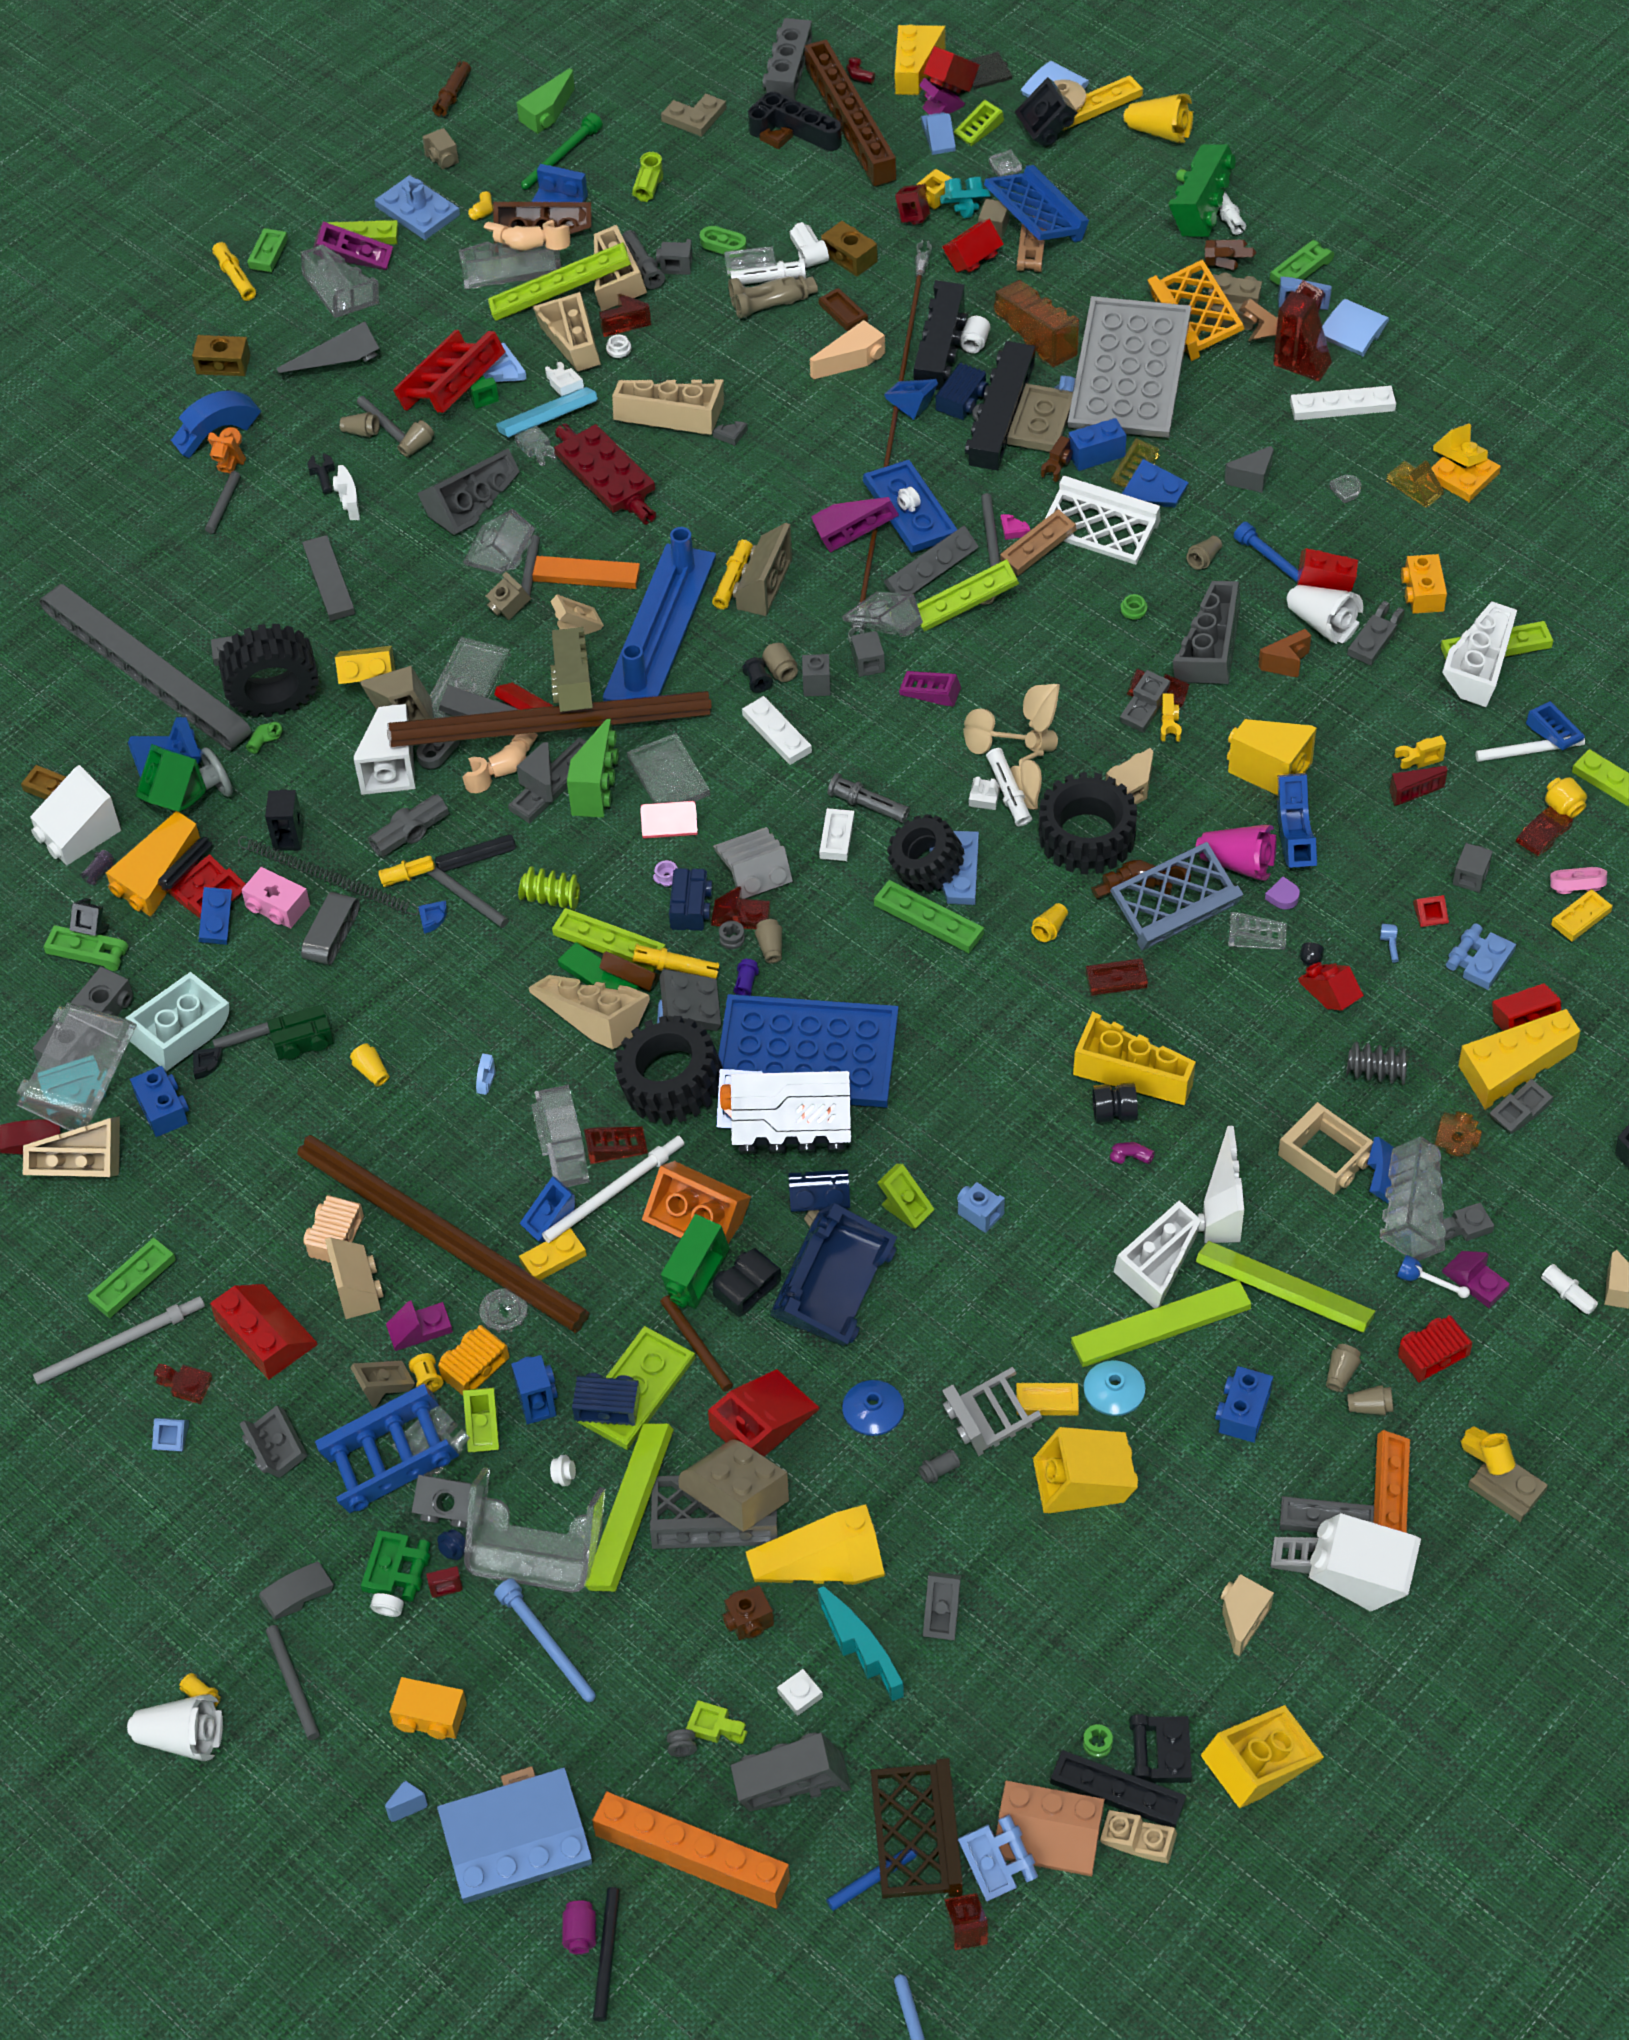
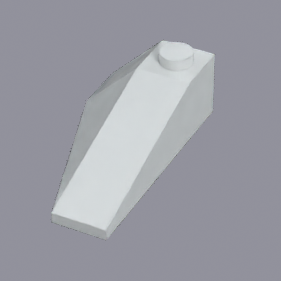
M1491 602L1478 616L1469 630L1464 632L1461 639L1450 648L1442 673L1461 699L1487 707L1497 684L1517 613L1516 609Z
M1227 1126L1204 1200L1203 1213L1197 1216L1201 1219L1198 1232H1204V1243L1208 1241L1213 1243L1241 1241L1244 1203L1241 1178H1239V1161H1237L1234 1126Z

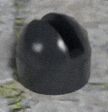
M1312 942L1303 943L1300 952L1302 962L1307 966L1321 962L1324 947Z

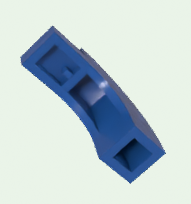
M220 391L209 394L194 402L179 416L183 425L171 441L183 456L190 458L211 431L225 425H234L247 431L261 410L249 396L240 392Z
M1307 774L1278 775V824L1285 862L1289 868L1317 866L1316 837L1311 831L1308 811Z

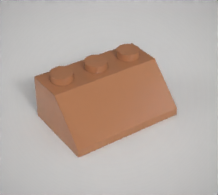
M1006 1781L999 1819L1010 1814L1015 1826L1019 1825L1023 1834L1020 1837L1028 1854L1032 1853L1036 1862L1033 1866L1092 1877L1103 1818L1104 1799ZM999 1821L996 1835L1003 1832ZM1009 1843L999 1846L1005 1860L1012 1862L1016 1860Z

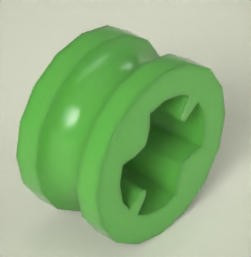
M1098 1724L1086 1729L1083 1739L1085 1752L1093 1758L1106 1757L1112 1749L1113 1736L1111 1731L1107 1727ZM1098 1736V1739L1103 1737V1746L1097 1747V1743L1093 1746L1092 1737Z

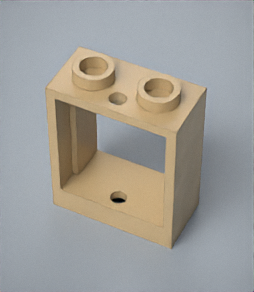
M1317 1102L1280 1139L1278 1156L1335 1195L1342 1187L1347 1188L1351 1184L1355 1173L1360 1168L1364 1170L1368 1167L1367 1163L1373 1141ZM1319 1130L1355 1154L1337 1173H1334L1301 1149Z

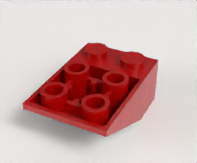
M776 1369L728 1392L708 1409L710 1429L725 1443L729 1440H738L764 1457L819 1410V1406Z

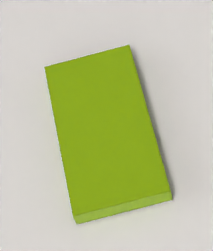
M644 1326L605 1377L616 1378L620 1375H626L634 1380H639L640 1398L636 1424L634 1426L630 1424L626 1426L624 1424L614 1425L612 1423L602 1424L600 1422L589 1423L588 1421H578L577 1423L628 1450L640 1434L642 1425L650 1421L696 1359L695 1353Z

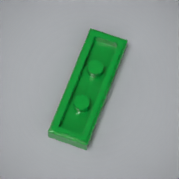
M577 942L557 960L559 967L586 985H594L596 982L605 983V988L618 990V987L621 985L640 991L639 986L599 968L602 959Z

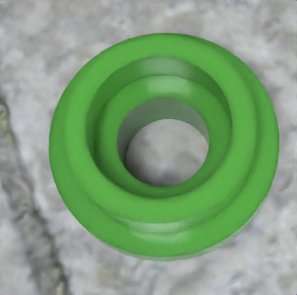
M1128 595L1121 603V613L1129 619L1142 618L1147 613V603L1140 595Z

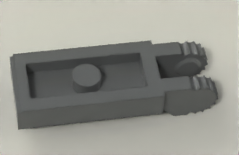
M1383 601L1378 607L1376 614L1372 615L1350 645L1347 655L1372 666L1395 634L1405 610L1399 607L1392 615L1390 621L1385 620L1384 617L1389 611L1390 603Z

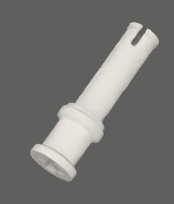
M800 258L799 261L788 263L779 261L774 266L731 271V279L738 278L743 285L769 282L787 276H793L798 279V276L802 275L803 278H806L803 258Z

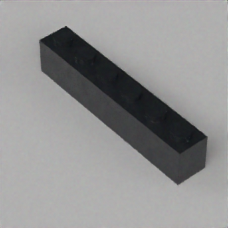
M1006 341L1003 351H998L996 359L997 368H992L990 376L991 385H987L985 388V402L980 403L978 409L979 419L973 422L972 439H968L966 442L965 454L969 455V466L999 471L1007 447V436L1025 385L1029 383L1034 369L1035 346Z

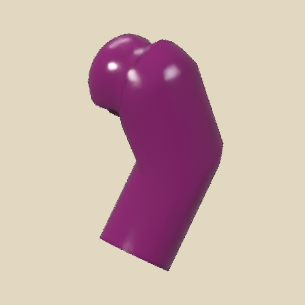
M1136 1142L1116 1143L1111 1148L1113 1151L1110 1154V1159L1122 1164L1125 1162L1126 1156H1131L1150 1164L1154 1158L1155 1151Z

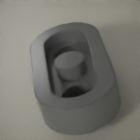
M461 740L420 744L417 749L419 764L428 769L439 767L458 747Z

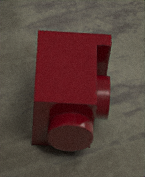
M926 184L904 186L895 194L902 223L911 222V224H919L924 222L925 218L930 214L925 189H927Z

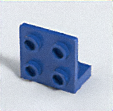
M544 164L539 165L537 169L539 189L532 202H584L588 194L585 173Z

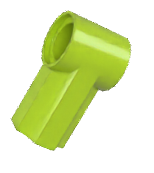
M647 152L640 158L641 167L632 189L633 196L637 197L639 201L648 202L649 199H653L657 185L663 179L662 158L656 152Z

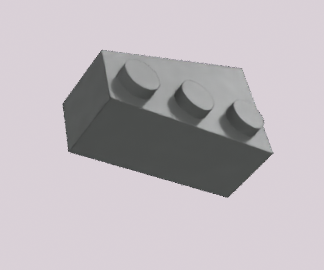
M822 1733L806 1734L799 1741L775 1745L771 1748V1751L759 1755H747L740 1762L731 1764L738 1801L749 1811L791 1803V1796L810 1793L811 1798L821 1797L820 1790L840 1786L841 1792L852 1790L843 1753Z

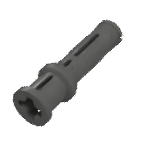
M628 230L624 232L622 237L636 262L641 276H643L645 286L649 289L660 287L664 283L665 275L657 268L656 260L648 256L635 231Z
M836 773L830 781L827 791L830 797L837 796L845 799L852 806L860 804L901 823H904L909 816V806L902 805L865 789L861 782H851L842 778L840 773Z

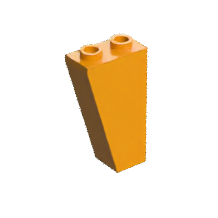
M174 812L106 872L109 890L116 897H123L136 911L141 910L148 916L153 915L168 892L162 890V887L158 885V879L200 838L196 823L180 812Z

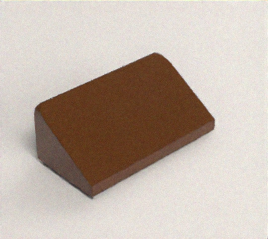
M605 951L599 968L648 991L660 980V975L610 952Z

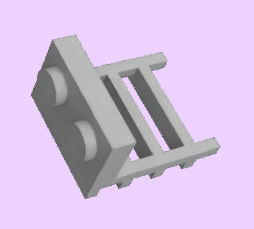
M767 827L713 846L714 851L732 871L737 895L741 900L793 882L785 847L780 846L778 839L775 840L772 833L769 834Z
M1013 1367L959 1396L954 1385L942 1390L947 1399L946 1402L942 1403L951 1420L957 1418L961 1425L956 1428L965 1444L971 1442L978 1456L984 1454L983 1451L993 1445L994 1447L1000 1445L999 1442L1009 1436L1011 1438L1016 1436V1432L1025 1427L1027 1429L1032 1427V1423L1042 1418L1039 1410L1027 1416L1008 1384L1007 1379L1017 1374ZM1000 1383L1022 1419L1013 1425L1010 1424L990 1390ZM982 1393L986 1394L1005 1427L1004 1430L997 1434L993 1432L974 1399Z

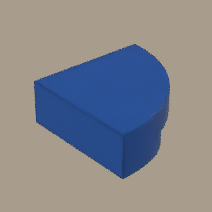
M446 901L418 906L424 934L435 930L444 922L447 915Z

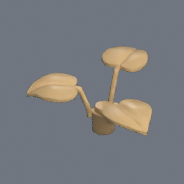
M1059 684L1036 685L1027 691L1023 701V713L1030 720L1029 726L1034 729L1027 735L993 731L995 717L986 709L971 711L964 721L965 742L969 750L975 754H984L990 749L992 736L1025 740L1026 746L1030 750L1035 751L1021 758L1019 766L1010 768L1019 790H1022L1025 795L1024 802L1029 809H1038V796L1042 782L1040 767L1031 759L1043 756L1044 752L1054 751L1058 744L1057 734L1053 730H1048L1054 718L1059 695Z

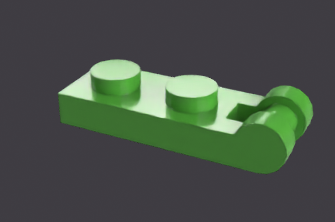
M1312 240L1270 272V280L1277 285L1280 284V277L1304 280L1322 265H1328L1334 258V252L1328 248L1323 249L1319 242Z
M56 925L53 926L44 945L46 954L101 965L111 971L118 970L121 964L120 958L126 954L128 944L121 939L70 931V928ZM104 950H110L111 952L110 954L104 953Z

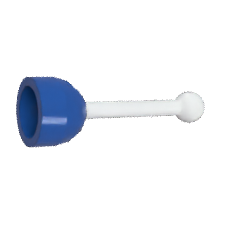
M1409 1255L1405 1256L1397 1277L1406 1281H1413L1422 1277L1458 1293L1461 1298H1467L1470 1295L1469 1288L1465 1286L1458 1287L1422 1271V1265L1417 1259Z

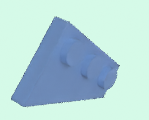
M954 831L964 849L965 854L962 855L964 862L963 865L958 866L960 869L958 875L954 874L952 876L953 880L950 883L945 882L943 884L942 891L947 904L975 905L979 832Z

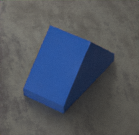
M936 379L900 381L888 390L884 396L889 402L914 420L928 408L938 382Z

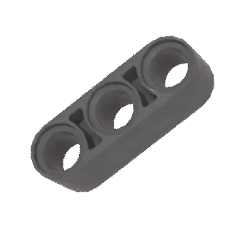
M332 891L327 895L304 939L301 949L303 959L331 965L334 962L358 915L360 907L358 898Z

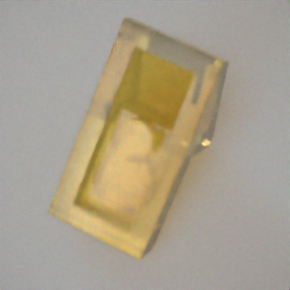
M1426 460L1416 468L1404 461L1387 475L1388 483L1425 508L1442 496L1444 492L1430 464Z

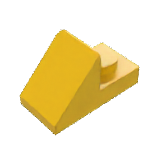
M1466 424L1449 431L1433 445V451L1466 467L1488 459V450L1474 442H1470L1471 424Z

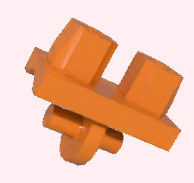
M226 428L220 433L219 437L210 432L208 436V441L212 446L210 457L218 462L217 468L219 471L231 473L234 471L236 464L244 465L246 457L239 447L242 437L237 429Z

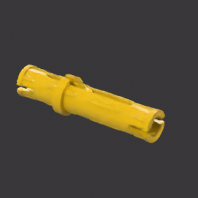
M219 242L215 244L212 252L220 262L221 270L227 273L243 300L253 299L256 295V290L240 268L237 257L231 254L225 243Z
M747 540L738 541L734 554L728 558L726 572L712 599V604L716 608L725 609L729 605L734 586L740 579L743 567L747 563L753 547L752 543Z
M639 944L635 945L632 962L656 966V969L661 971L665 968L715 979L717 977L718 962L715 963L667 952L666 948L658 950Z

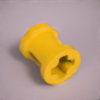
M423 1353L417 1355L409 1361L408 1366L410 1371L416 1376V1387L425 1384L432 1392H435L442 1387L443 1379L436 1372V1360L432 1354Z

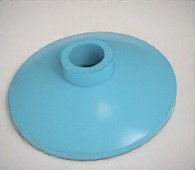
M1105 1361L1094 1366L1086 1375L1084 1395L1087 1402L1096 1411L1109 1416H1121L1134 1411L1141 1404L1145 1395V1382L1140 1372L1132 1365L1122 1361ZM1117 1381L1120 1382V1384L1112 1385L1110 1382Z

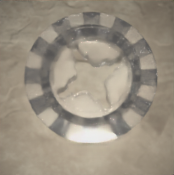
M502 1288L494 1290L484 1297L480 1304L479 1314L487 1329H495L498 1333L501 1330L512 1332L514 1327L522 1326L524 1318L528 1316V1307L525 1300L508 1289ZM501 1303L506 1310H509L507 1318L503 1317L500 1313Z

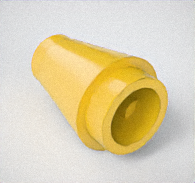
M1056 903L1035 918L1031 927L1034 937L1041 942L1054 940L1068 915L1067 908L1060 903Z
M365 1043L358 1046L351 1053L352 1066L374 1083L376 1087L387 1082L390 1076L375 1047H370L369 1044Z

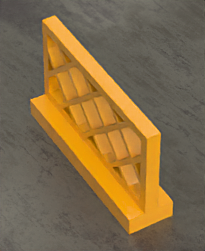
M1203 260L1161 280L1157 276L1147 279L1151 296L1155 302L1178 304L1181 298L1191 299L1189 304L1191 306V314L1201 316L1198 323L1189 322L1185 352L1191 361L1200 357L1199 351L1244 330L1243 323ZM1200 270L1204 273L1201 280L1190 278L1192 274ZM1175 282L1181 283L1179 290H1172L1167 287ZM1187 284L1198 286L1195 293L1184 292ZM1203 287L1214 289L1211 296L1200 294ZM1202 301L1208 303L1204 310L1194 308L1196 302ZM1213 303L1224 305L1221 312L1210 310ZM1207 317L1218 319L1215 326L1204 324ZM1223 320L1234 321L1235 325L1228 328L1221 327ZM1201 331L1212 332L1210 337L1201 341L1198 338Z

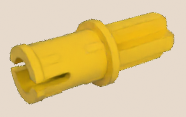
M431 856L411 862L402 860L401 864L379 870V877L383 887L405 880L410 882L412 877L434 870L435 863Z

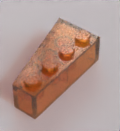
M1021 280L995 292L994 309L997 315L1003 317L1009 323L1011 329L1017 331L1024 338L1026 344L1035 346V350L1042 360H1046L1054 368L1078 355L1079 318L1074 315L1068 317L1065 309L1053 307L1050 299L1047 297L1041 299L1038 291Z

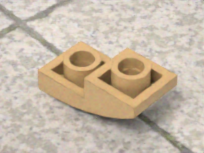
M1109 1810L1100 1841L1117 1850L1169 1864L1177 1832L1173 1827L1143 1822L1139 1815Z

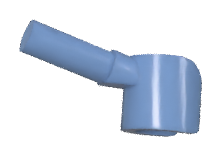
M1061 375L1060 383L1055 386V389L1073 392L1076 378Z
M1382 924L1380 940L1389 941L1391 960L1393 963L1399 961L1396 948L1397 927L1392 924Z

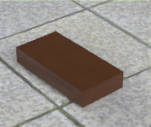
M839 288L819 298V305L847 332L863 320L868 322V315Z

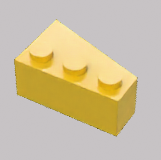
M898 25L895 95L920 94L922 90L919 86L924 78H929V76L923 73L933 47L936 46L945 50V26Z

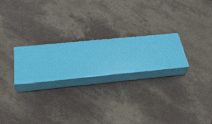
M585 387L496 425L501 434L510 437L598 400L594 390Z

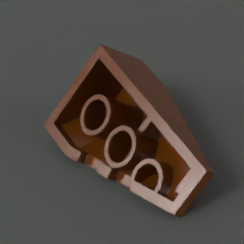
M493 202V223L508 227L540 226L541 230H543V224L553 220L555 227L569 226L570 234L591 228V202ZM494 241V252L521 251L512 249L506 243L502 244Z

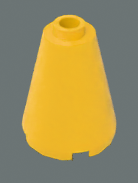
M1177 94L1132 103L1125 109L1124 121L1131 129L1177 143H1185L1184 138H1189L1193 123V111L1188 109V104H1192V100L1188 94Z

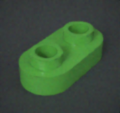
M717 226L705 227L700 232V244L707 250L732 257L740 256L746 251V238L741 233Z

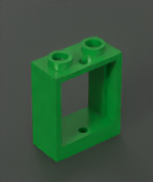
M695 1214L660 1274L668 1295L671 1296L670 1301L676 1303L677 1306L685 1308L687 1305L693 1309L697 1308L730 1250L722 1225Z

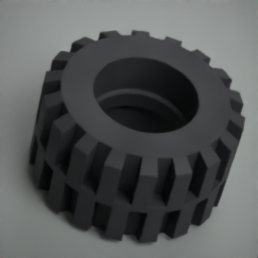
M925 814L923 818L920 815L915 816L913 821L907 820L902 828L898 827L895 830L896 835L891 836L889 840L891 846L887 848V852L890 855L888 856L889 862L903 882L911 889L914 887L916 891L925 889L929 892L933 891L934 887L938 889L944 887L943 884L945 882L950 883L953 880L952 876L954 874L958 875L960 872L958 866L963 865L964 862L962 855L965 853L961 846V841L949 824L938 816L934 818L931 814ZM934 847L927 856L918 859L925 850Z

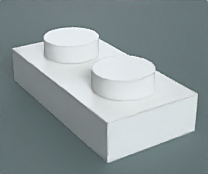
M827 808L819 852L820 859L848 860L854 824V811Z

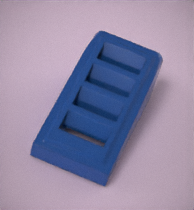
M1551 701L1528 713L1526 724L1533 731L1562 750L1585 738V735Z

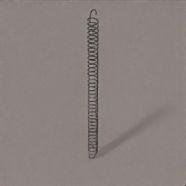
M242 836L238 840L241 848L248 849L254 853L257 852L258 855L261 854L266 856V858H271L275 852V848H272L270 857H267L270 846L266 849V844H264L261 848V842L257 845V841L253 843V839H250L248 848H244L240 845L239 841L241 838L247 839V837ZM279 849L275 852L274 859L276 862L279 861L281 864L284 863V865L293 867L297 861V857H294L292 861V855L288 858V853L284 855L283 852L282 856L281 853L279 855ZM300 858L297 861V870L306 872V874H311V872L315 868V864L311 865L310 873H307V870L310 867V862L307 863L305 871H303L302 869L304 868V861L301 864L302 860ZM318 865V866H316L315 871H314V875H315L316 878H318V877L320 878V876L322 875V873H323V871H324V868H323V870H322V868H321L320 871H319V876H316V874H317V872H316L317 867H318V870H319V865ZM326 869L323 878L320 879H324V881H328L329 883L333 882L334 885H338L342 878V875L340 874L338 876L337 883L335 884L334 881L337 877V873L333 875L332 882H330L329 879L332 877L333 871L329 872L328 880H325V877L328 874V869ZM346 876L343 877L341 885H338V887L345 883ZM350 878L347 879L346 887L342 886L343 889H347V886L350 884L351 881ZM352 881L350 889L347 890H351V892L359 894L364 888V883L361 884L359 892L357 893L356 890L358 889L360 882L358 881L356 883L355 890L352 891ZM366 887L364 889V894L360 893L361 896L364 895L365 897H369V899H373L374 901L378 900L379 903H383L387 895V893L385 892L382 896V901L380 902L379 899L382 895V890L379 891L377 900H375L374 897L376 896L378 889L374 890L373 898H370V890L372 889L373 891V887L369 889L368 896H365ZM389 894L386 903H383V905L387 904L388 907H392L393 903L395 902L396 896H393L391 900V905H388V902L391 899V894ZM398 898L395 907L392 908H396V910H401L405 903V900L401 901L400 908L397 909L398 900L400 902V898ZM408 901V902L405 904L404 911H405L406 914H412V913H410V912H406V909H407L408 906H409V901Z

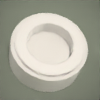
M377 1593L373 1595L370 1607L378 1614L397 1617L402 1613L404 1602L395 1596Z

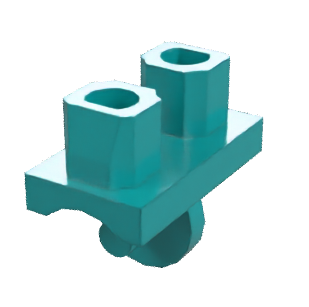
M981 177L966 179V190H962L960 178H951L945 181V194L940 196L941 204L960 203L955 204L954 209L955 211H960L963 218L972 217L974 210L979 209V204L973 202L981 201L982 197H990V191L983 189Z

